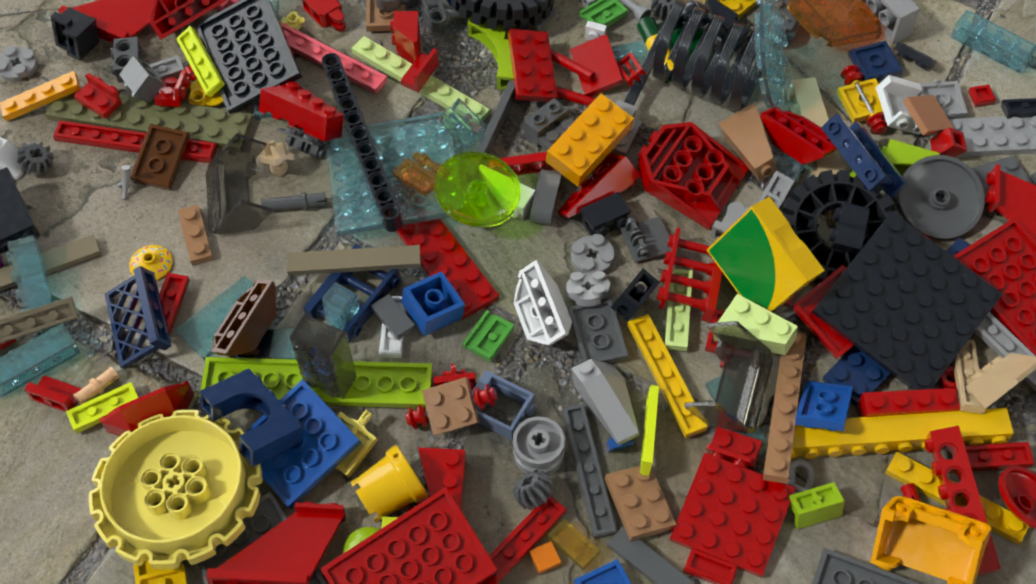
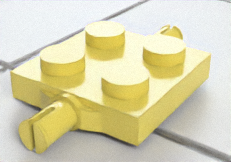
M366 409L358 420L351 419L342 412L337 416L362 442L335 468L347 477L351 476L378 441L365 427L367 422L373 417Z

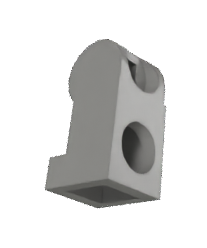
M739 202L730 203L723 221L716 220L712 226L711 237L718 239L744 214L745 206Z

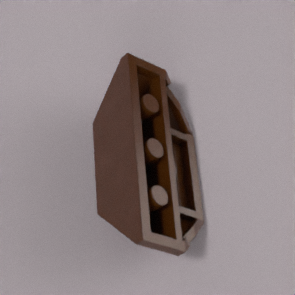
M257 279L253 286L236 300L213 336V347L211 348L213 354L233 356L252 352L256 349L276 317V293L273 281Z

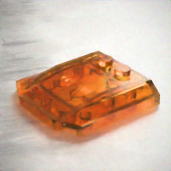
M788 0L786 4L787 9L808 33L816 39L822 37L827 40V46L830 48L878 39L882 34L880 20L868 8V5L861 0Z

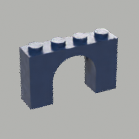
M249 368L200 391V407L213 422L241 409L257 410L267 416L268 420L264 424L239 436V452L252 467L301 443L303 431L301 422L289 413L286 405L281 404L271 389L268 390L261 378L255 375Z

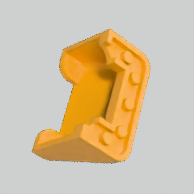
M895 496L882 508L870 563L886 571L903 565L946 580L947 584H975L989 540L991 527L984 522L917 500Z

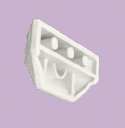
M535 260L519 271V281L516 286L513 303L527 340L551 346L568 335L572 320L558 285L542 264Z

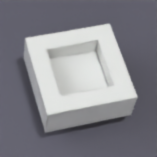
M587 21L585 40L590 41L605 35L607 26Z

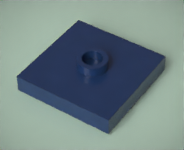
M886 41L851 49L848 52L853 65L859 66V72L863 73L862 81L874 78L879 81L885 79L888 75H902L903 69Z

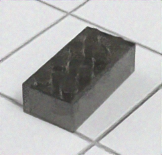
M304 314L290 335V341L302 379L310 388L317 387L331 397L337 396L344 399L357 377L347 334L345 331Z

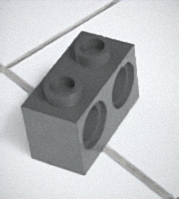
M138 36L114 39V48H111V57L114 61L110 66L112 75H116L118 83L124 82L119 74L132 56L142 60V47Z

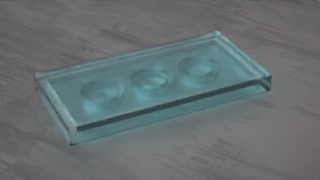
M246 276L242 277L175 329L176 333L204 361L206 357L213 355L211 348L213 347L214 334L236 300L247 289L251 288L253 283Z

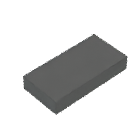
M390 294L371 305V310L396 340L415 329V324Z

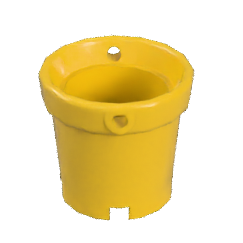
M397 445L392 446L386 451L385 457L350 482L352 486L357 483L359 484L360 488L355 492L370 515L374 512L378 514V516L373 518L375 523L382 520V517H387L414 502L419 504L429 498L420 480Z

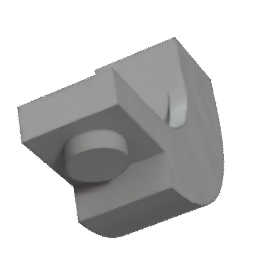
M775 171L757 203L770 196L781 211L796 181L779 171Z

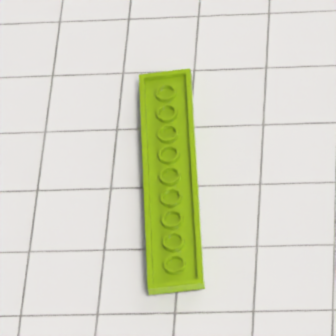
M206 357L200 391L249 368L255 375L261 378L268 390L271 389L274 392L278 401L303 379L327 406L418 408V404H421L426 408L422 390L431 388L433 365L432 363Z

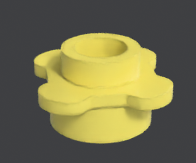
M292 11L287 17H283L281 22L299 30L302 24H304L305 19L300 17L296 11Z

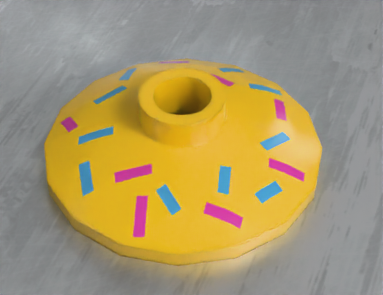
M160 245L144 246L131 257L129 263L130 272L134 276L133 270L142 266L155 273L156 281H159L170 272L173 264L172 255L166 248Z

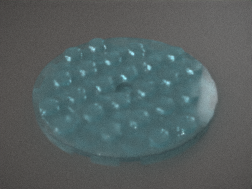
M756 0V5H760L759 12L755 13L757 68H759L763 75V78H759L761 93L767 96L764 98L766 107L768 109L773 107L779 108L784 102L783 93L784 85H786L785 67L789 63L788 55L785 54L784 46L788 45L787 34L783 32V11L780 9L779 0Z

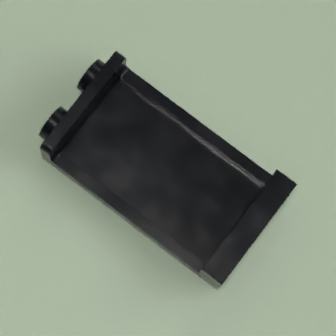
M8 167L0 170V254L11 251L13 248L40 236L17 188V182Z

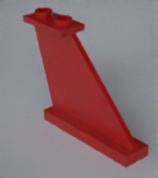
M97 0L72 7V9L95 18L98 37L114 43V39L135 37L150 25L153 0ZM62 5L58 12L62 14L68 7Z
M996 164L993 170L988 172L986 184L989 185V191L986 195L989 212H994L997 209L1007 221L1016 217L1036 240V185L1001 171V165Z
M309 501L295 503L296 512L216 569L208 568L206 575L208 584H310L309 580L341 522L346 521L344 505L337 503L315 504Z

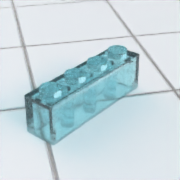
M966 10L956 22L950 36L952 39L1020 74L1025 71L1036 54L1035 44L969 10Z
M34 235L8 242L9 251L6 252V257L9 264L13 265L14 270L10 271L13 282L17 283L19 288L15 292L19 303L22 302L23 309H20V312L54 302L40 246Z
M63 323L50 328L44 334L30 339L26 344L0 357V398L81 353Z

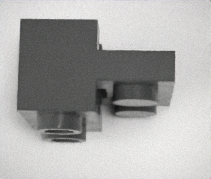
M553 98L524 120V136L536 147L541 145L545 150H548L573 124L574 120L568 116V109Z

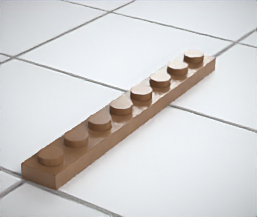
M797 332V338L786 355L780 354L763 480L788 483L807 333Z

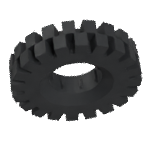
M449 0L454 10H459V15L464 19L472 17L471 23L478 26L487 21L486 28L494 30L497 29L498 24H502L503 31L513 29L514 24H516L519 30L529 28V23L533 26L541 23L542 18L546 19L550 15L554 5V0Z
M832 170L822 171L818 177L812 175L806 178L801 185L798 184L791 192L781 210L794 233L808 247L825 270L813 280L818 285L842 265L847 268L857 256V254L833 249L825 243V240H822L818 233L819 224H817L819 215L822 214L824 216L828 210L836 209V207L839 208L843 202L869 208L863 248L892 212L891 207L894 202L889 194L884 197L880 194L883 189L880 185L869 191L857 175L851 177L848 170H839L837 174H833ZM898 210L893 211L899 216Z

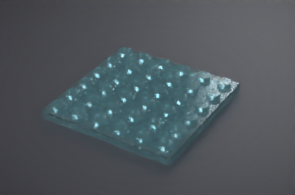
M447 111L367 125L400 208L402 225L466 214ZM342 129L341 138L325 141L337 235L343 236L383 229V224L347 131Z

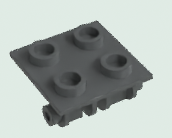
M286 126L285 129L277 128V131L288 135L286 138L288 146L304 151V153L316 158H323L325 155L324 146H331V144L308 135L302 128H292Z
M660 216L638 222L634 217H630L627 219L626 226L620 228L634 263L665 255L666 251L670 252V247H667L669 235Z

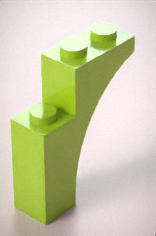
M470 17L467 22L468 36L480 41L491 51L498 65L496 75L497 89L505 90L510 80L514 81L509 41L507 39L508 31H503L502 24H498L496 30L486 28L487 21L478 26L471 23L472 17Z
M893 139L889 140L887 147L883 146L882 148L884 154L901 175L918 160L928 156L940 155L938 152ZM850 171L851 177L857 175L854 171Z

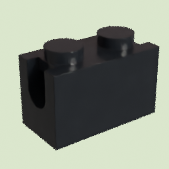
M619 192L580 208V221L590 236L594 234L605 236L614 229L626 226L627 215L631 213V210Z
M642 268L610 308L614 311L617 310L618 314L625 316L624 319L629 321L660 281ZM638 282H643L646 284L647 289L645 291V286L642 284H638L637 287L635 285Z

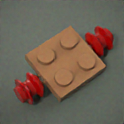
M464 377L422 390L426 408L421 404H418L417 410L409 407L405 417L407 424L415 430L418 429V424L422 423L426 427L430 421L433 436L441 435L478 424L479 419L475 404L482 410L485 409V404L487 403L493 407L495 406V401H497V393L494 387L486 384L484 390L476 387L474 395H472L468 378Z

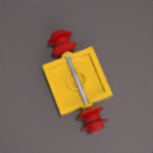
M846 66L840 74V77L844 79L845 86L837 89V95L852 123L867 120L866 125L871 127V134L880 135L885 133L888 126L876 90L879 83L876 78L860 82L863 79V73L859 72V66Z

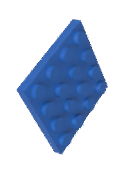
M303 379L279 400L281 404L286 405L289 413L301 422L303 426L301 443L260 463L262 478L290 509L362 443ZM263 415L244 433L264 424L268 420L267 416Z

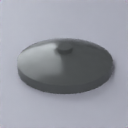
M945 155L928 156L915 162L902 175L908 185L897 194L899 212L907 223L919 232L927 235L930 239H955L967 233L979 221L985 203L983 186L977 174L961 160Z

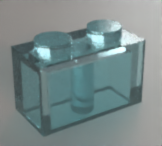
M460 98L452 103L438 119L466 149L470 148L480 139L488 127Z

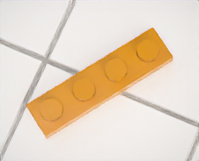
M72 71L0 102L2 117L6 121L12 120L79 91L81 87L78 75L75 71Z

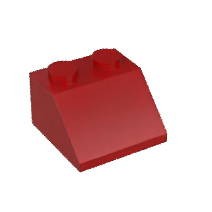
M394 11V20H390V32H394L392 33V45H396L398 55L413 64L421 51L418 11Z

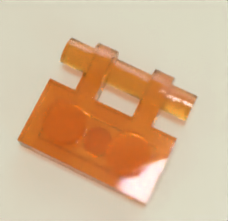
M416 151L412 156L415 161L413 162L406 158L393 171L394 177L426 197L440 184L438 177L441 176L446 179L450 172L445 169L444 165L430 160L428 155Z

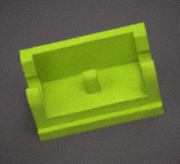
M834 482L789 495L791 500L789 511L790 514L795 515L794 521L797 530L841 517L843 514L845 501Z

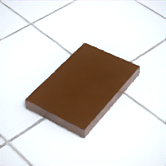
M150 124L132 170L131 180L134 183L171 191L191 136L190 133Z

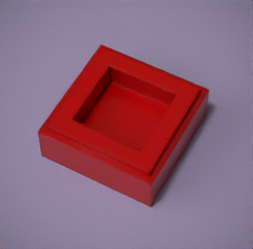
M989 84L970 87L968 90L974 107L994 105L996 102Z

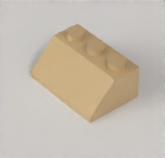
M1009 353L1002 358L999 355L972 375L970 378L973 382L966 387L986 409L1036 369V356Z

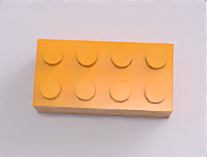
M601 93L547 150L546 163L579 187L632 129L634 118Z

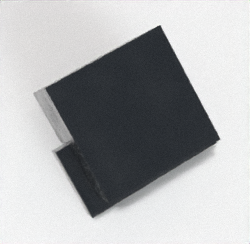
M70 7L62 14L54 12L50 16L56 46L66 50L68 56L81 61L99 43L95 18Z

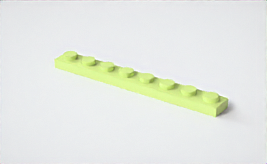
M365 36L351 48L352 54L400 82L412 65L410 62ZM432 75L419 92L476 127H479L490 115L489 108Z

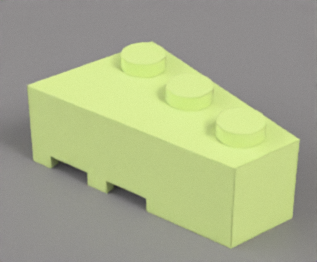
M737 294L713 328L714 341L721 342L722 340L735 343L738 346L746 345L756 347L757 350L786 355L797 338V326Z

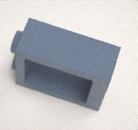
M486 370L475 388L479 387L480 390H484L485 385L489 384L490 387L495 388V391L523 404L511 426H508L478 411L480 407L475 404L479 419L478 424L512 441L513 434L518 425L527 416H531L536 408L534 393Z

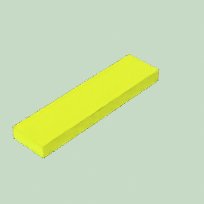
M189 26L176 40L205 94L212 97L225 83L195 28Z
M655 385L649 387L646 399L640 473L645 476H649L653 463L659 386Z

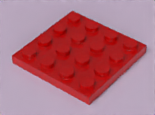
M704 452L677 519V525L671 534L670 541L689 549H697L737 565L738 569L762 578L791 501L789 495L794 493L796 487L785 483L763 480V475Z

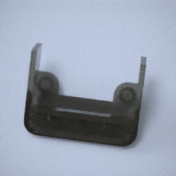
M236 133L209 163L206 170L209 232L221 235L254 230L272 213V208L251 203L248 180L256 174L258 170L256 157L267 147V143Z
M738 321L707 323L706 328L719 338L716 354L725 363L715 401L685 403L684 407L706 424L739 433H753L758 425L773 365L772 352Z

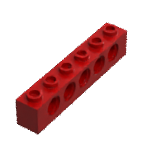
M959 425L930 431L924 442L927 453L932 454L934 462H931L933 475L935 477L938 476L940 482L938 493L940 499L945 500L947 507L945 510L988 524ZM941 451H950L953 455V459L948 460L943 458L941 455ZM948 473H955L960 481L958 483L951 482L948 479ZM954 497H963L966 501V506H958L954 501ZM991 533L977 576L996 573L1001 569Z

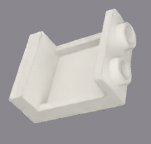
M888 75L876 87L887 126L920 135L921 131L903 101L907 97L917 96L922 91L921 85Z

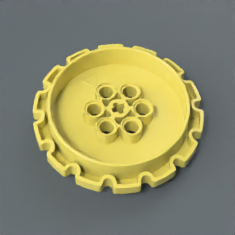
M176 410L170 417L158 414L139 422L138 429L133 432H124L109 447L111 455L108 458H101L94 471L92 481L97 488L89 492V509L94 520H98L94 524L97 532L109 548L117 546L116 552L121 558L138 566L149 560V564L153 569H177L183 560H188L191 565L213 557L216 555L215 549L219 544L229 546L244 531L245 525L242 520L245 517H253L261 497L259 489L255 487L263 481L261 464L252 467L239 452V436L244 434V432L240 428L233 430L231 421L224 417L214 422L208 415L201 417L198 410ZM184 506L182 509L176 510L178 507Z

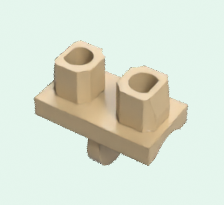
M271 140L262 143L263 155L258 156L259 161L269 164L270 171L274 175H284L288 169L286 160H294L293 153L286 152L285 145L281 142L275 144V141Z

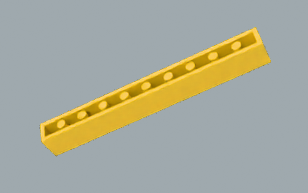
M1007 408L986 409L984 414L953 411L847 418L844 431H830L824 428H806L801 425H795L791 460L795 457L813 459L822 455L838 457L842 454L859 456L867 452L885 454L889 451L898 450L902 453L912 451L913 449L926 451L924 441L927 439L930 431L959 425L965 446L1008 443L1014 432Z

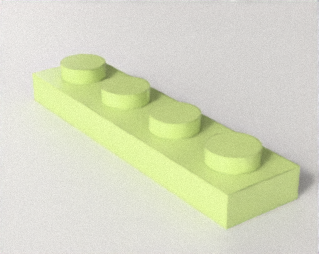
M673 268L672 274L692 278L693 270ZM670 282L669 292L691 297V287ZM668 301L665 346L668 350L687 351L690 306Z

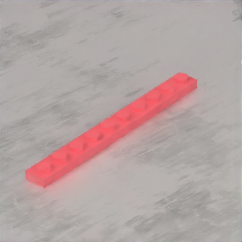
M227 0L217 8L218 12L239 2V0ZM280 22L292 52L322 67L324 55L328 53L337 54L340 57L348 80L374 94H377L388 82L386 75Z

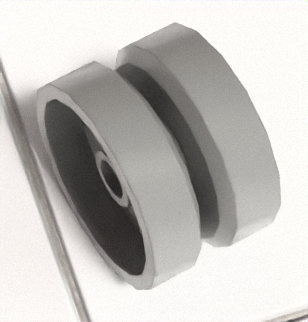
M536 416L520 423L513 434V457L516 466L525 474L527 472L532 473L538 469L539 471L543 470L549 476L557 471L564 461L565 437L562 428L555 421L547 417Z

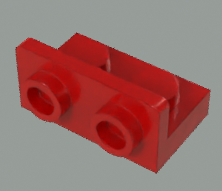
M183 69L179 79L174 77L163 78L164 85L155 96V106H181L183 99H186L187 89H190L191 79L187 77V70Z
M87 73L85 77L88 83L74 95V98L86 108L106 119L122 104L119 97L120 92L113 85L109 86L104 83L99 76L95 77Z
M717 427L712 442L707 444L706 450L708 454L753 470L763 443L760 440Z

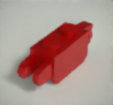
M302 0L303 9L321 27L327 28L332 26L337 32L345 30L346 23L343 22L345 19L341 12L342 5L339 0Z

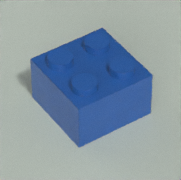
M442 271L403 288L402 305L423 336L462 319L465 303Z

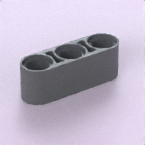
M541 169L531 208L530 222L552 225L563 175L561 173Z

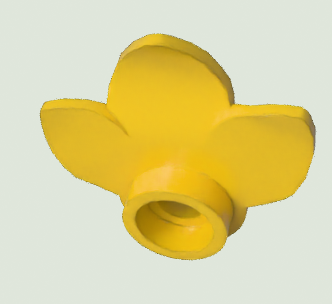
M198 79L191 84V92L188 97L189 104L214 107L224 102L220 90L212 97H209L205 94Z

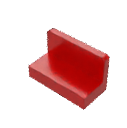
M433 48L429 55L421 52L402 77L401 85L419 93L439 65L438 50Z
M43 376L38 385L28 382L24 390L31 400L66 412L75 408L78 402L73 394L82 388Z

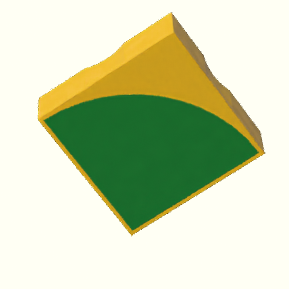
M770 196L751 206L707 249V252L739 295L772 313L789 301L797 291L807 286L825 271L808 247L794 233L789 222Z

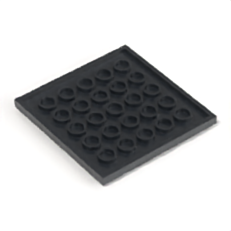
M892 211L811 313L911 390H925L933 388L1003 294Z

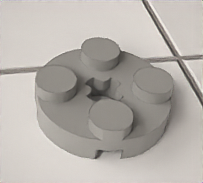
M7 46L4 48L3 53L0 54V76L7 82L17 83L21 82V78L26 76L30 78L38 68L36 57L31 49Z
M602 235L585 236L573 243L571 263L577 272L602 271L607 273L610 270L614 260V249ZM589 253L597 254L596 259L587 256Z
M602 271L574 272L566 283L567 298L570 301L571 299L575 300L576 305L589 307L601 303V299L605 297L607 299L611 292L610 282Z

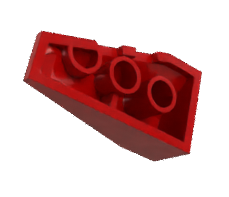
M609 153L592 172L591 177L587 180L585 179L580 185V191L573 193L558 211L559 215L569 218L579 213L582 207L631 188L636 183L640 173L626 156Z

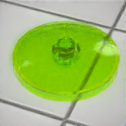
M472 151L456 154L448 158L440 166L435 178L434 192L440 207L454 220L472 227H492L505 222L513 215L520 200L521 187L515 172L504 161L487 153Z

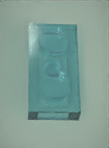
M643 40L612 47L617 63L630 52L634 54L639 62L644 61L648 54Z

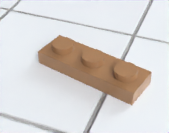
M199 205L178 210L192 266L212 261L213 257Z

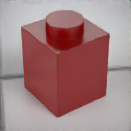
M950 127L930 139L931 151L938 152L940 155L956 158L967 151L963 132Z

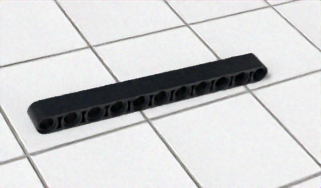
M328 53L322 58L325 77L337 108L344 115V126L383 227L388 232H396L402 227L400 208L340 57L335 53Z

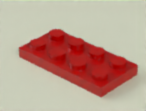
M509 29L508 41L516 100L549 102L553 98L557 100L558 96L548 32Z

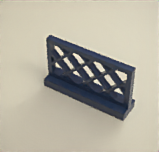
M142 266L133 270L134 276L105 293L119 365L122 369L128 368L159 348L165 351L172 347L155 273ZM136 283L137 288L133 295L130 293V290L132 286ZM122 293L117 305H115L113 297ZM130 296L132 299L128 308H123L127 297ZM138 300H140V309L138 313L134 312V308ZM121 310L126 311L121 323H118ZM134 314L136 315L132 326L129 327L127 324L131 315ZM142 318H144L145 325L143 330L139 331L137 329ZM126 328L130 331L125 339V342H123L122 335ZM137 332L140 334V336L138 338L136 345L134 346L131 345V342L135 336V333ZM148 336L151 345L142 349L144 341ZM129 347L134 348L131 356L126 359Z

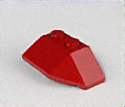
M153 0L149 23L159 39L162 40L227 0Z
M773 107L760 114L771 143L801 164L818 160L837 151V148L821 127L804 116L790 111H781V108Z
M189 381L165 386L118 406L109 412L108 415L101 417L100 421L107 433L121 436L126 431L133 432L138 429L139 422L155 415L163 414L164 417H170L176 410H187L194 397V392Z

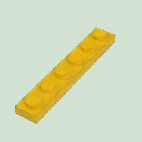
M649 314L628 321V327L685 439L707 431L708 426Z
M896 451L885 474L905 485L915 483L918 492L946 506L945 500H941L938 493V486H940L938 476L935 477L932 470ZM980 496L991 531L1019 545L1029 526L1022 523L1009 510ZM954 497V501L958 506H966V501L963 497Z

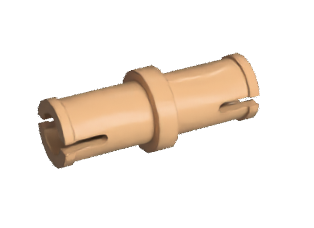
M109 367L108 370L96 379H90L89 384L73 394V396L80 405L86 403L97 394L101 395L104 393V389L120 377L112 367Z

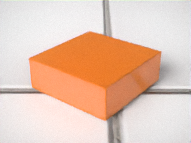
M552 541L529 550L530 557L539 575L561 566V560Z

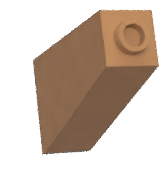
M754 102L718 123L723 138L759 182L770 177L775 171H778L757 106Z

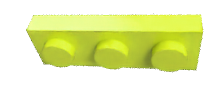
M132 382L72 408L66 411V414L74 432L77 434L101 423L100 418L108 415L109 412L118 406L139 397Z

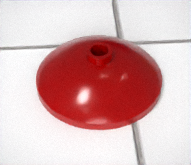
M1010 466L1002 471L999 476L1001 497L1007 508L1017 519L1025 525L1036 529V474L1021 466Z

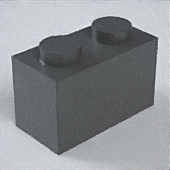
M132 56L119 74L124 81L123 85L132 91L131 95L140 101L144 99L151 102L164 85V82L150 65L135 56Z

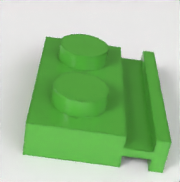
M598 0L580 11V18H584L586 23L591 21L606 25L607 27L628 15V9L618 0Z
M486 310L464 340L462 346L464 349L471 350L473 354L491 362L513 332L514 324L497 315L494 316L490 314V311Z

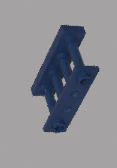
M836 113L821 127L869 191L880 185L885 194H889L893 198L908 185L860 122L856 121L849 127L842 117Z
M355 244L351 249H360L363 247ZM391 269L389 273L383 270L367 271L383 280L376 289L353 277L352 274L354 272L331 273L303 307L306 319L314 322L317 317L321 316L344 329L345 341L350 343L353 338L360 334L362 326L374 313L371 310V305L388 295L392 289L399 285L401 279L399 269ZM344 284H349L370 297L364 305H361L340 293L339 290ZM331 300H336L357 313L349 322L326 309V306Z

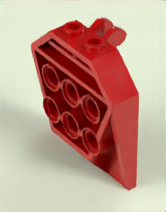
M692 122L662 125L658 132L654 131L648 140L650 144L644 145L638 154V169L644 189L647 193L709 230L749 168L744 162Z

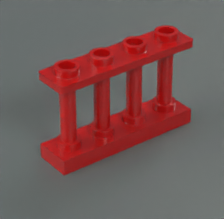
M676 227L674 235H669L667 247H670V252L666 251L663 262L667 267L662 270L660 277L663 287H659L656 300L660 301L658 309L663 310L666 300L699 308L703 312L702 321L710 323L716 311L722 271L713 259L712 263L706 264L676 256L677 247L707 254L712 258L707 252L710 246L680 239L681 228ZM678 265L706 272V275H709V280L704 282L672 274L673 266ZM670 282L703 290V293H706V298L700 300L669 292Z

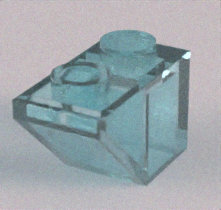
M337 282L322 297L329 337L334 338L337 333L342 332L348 319L358 312L360 306L357 294Z

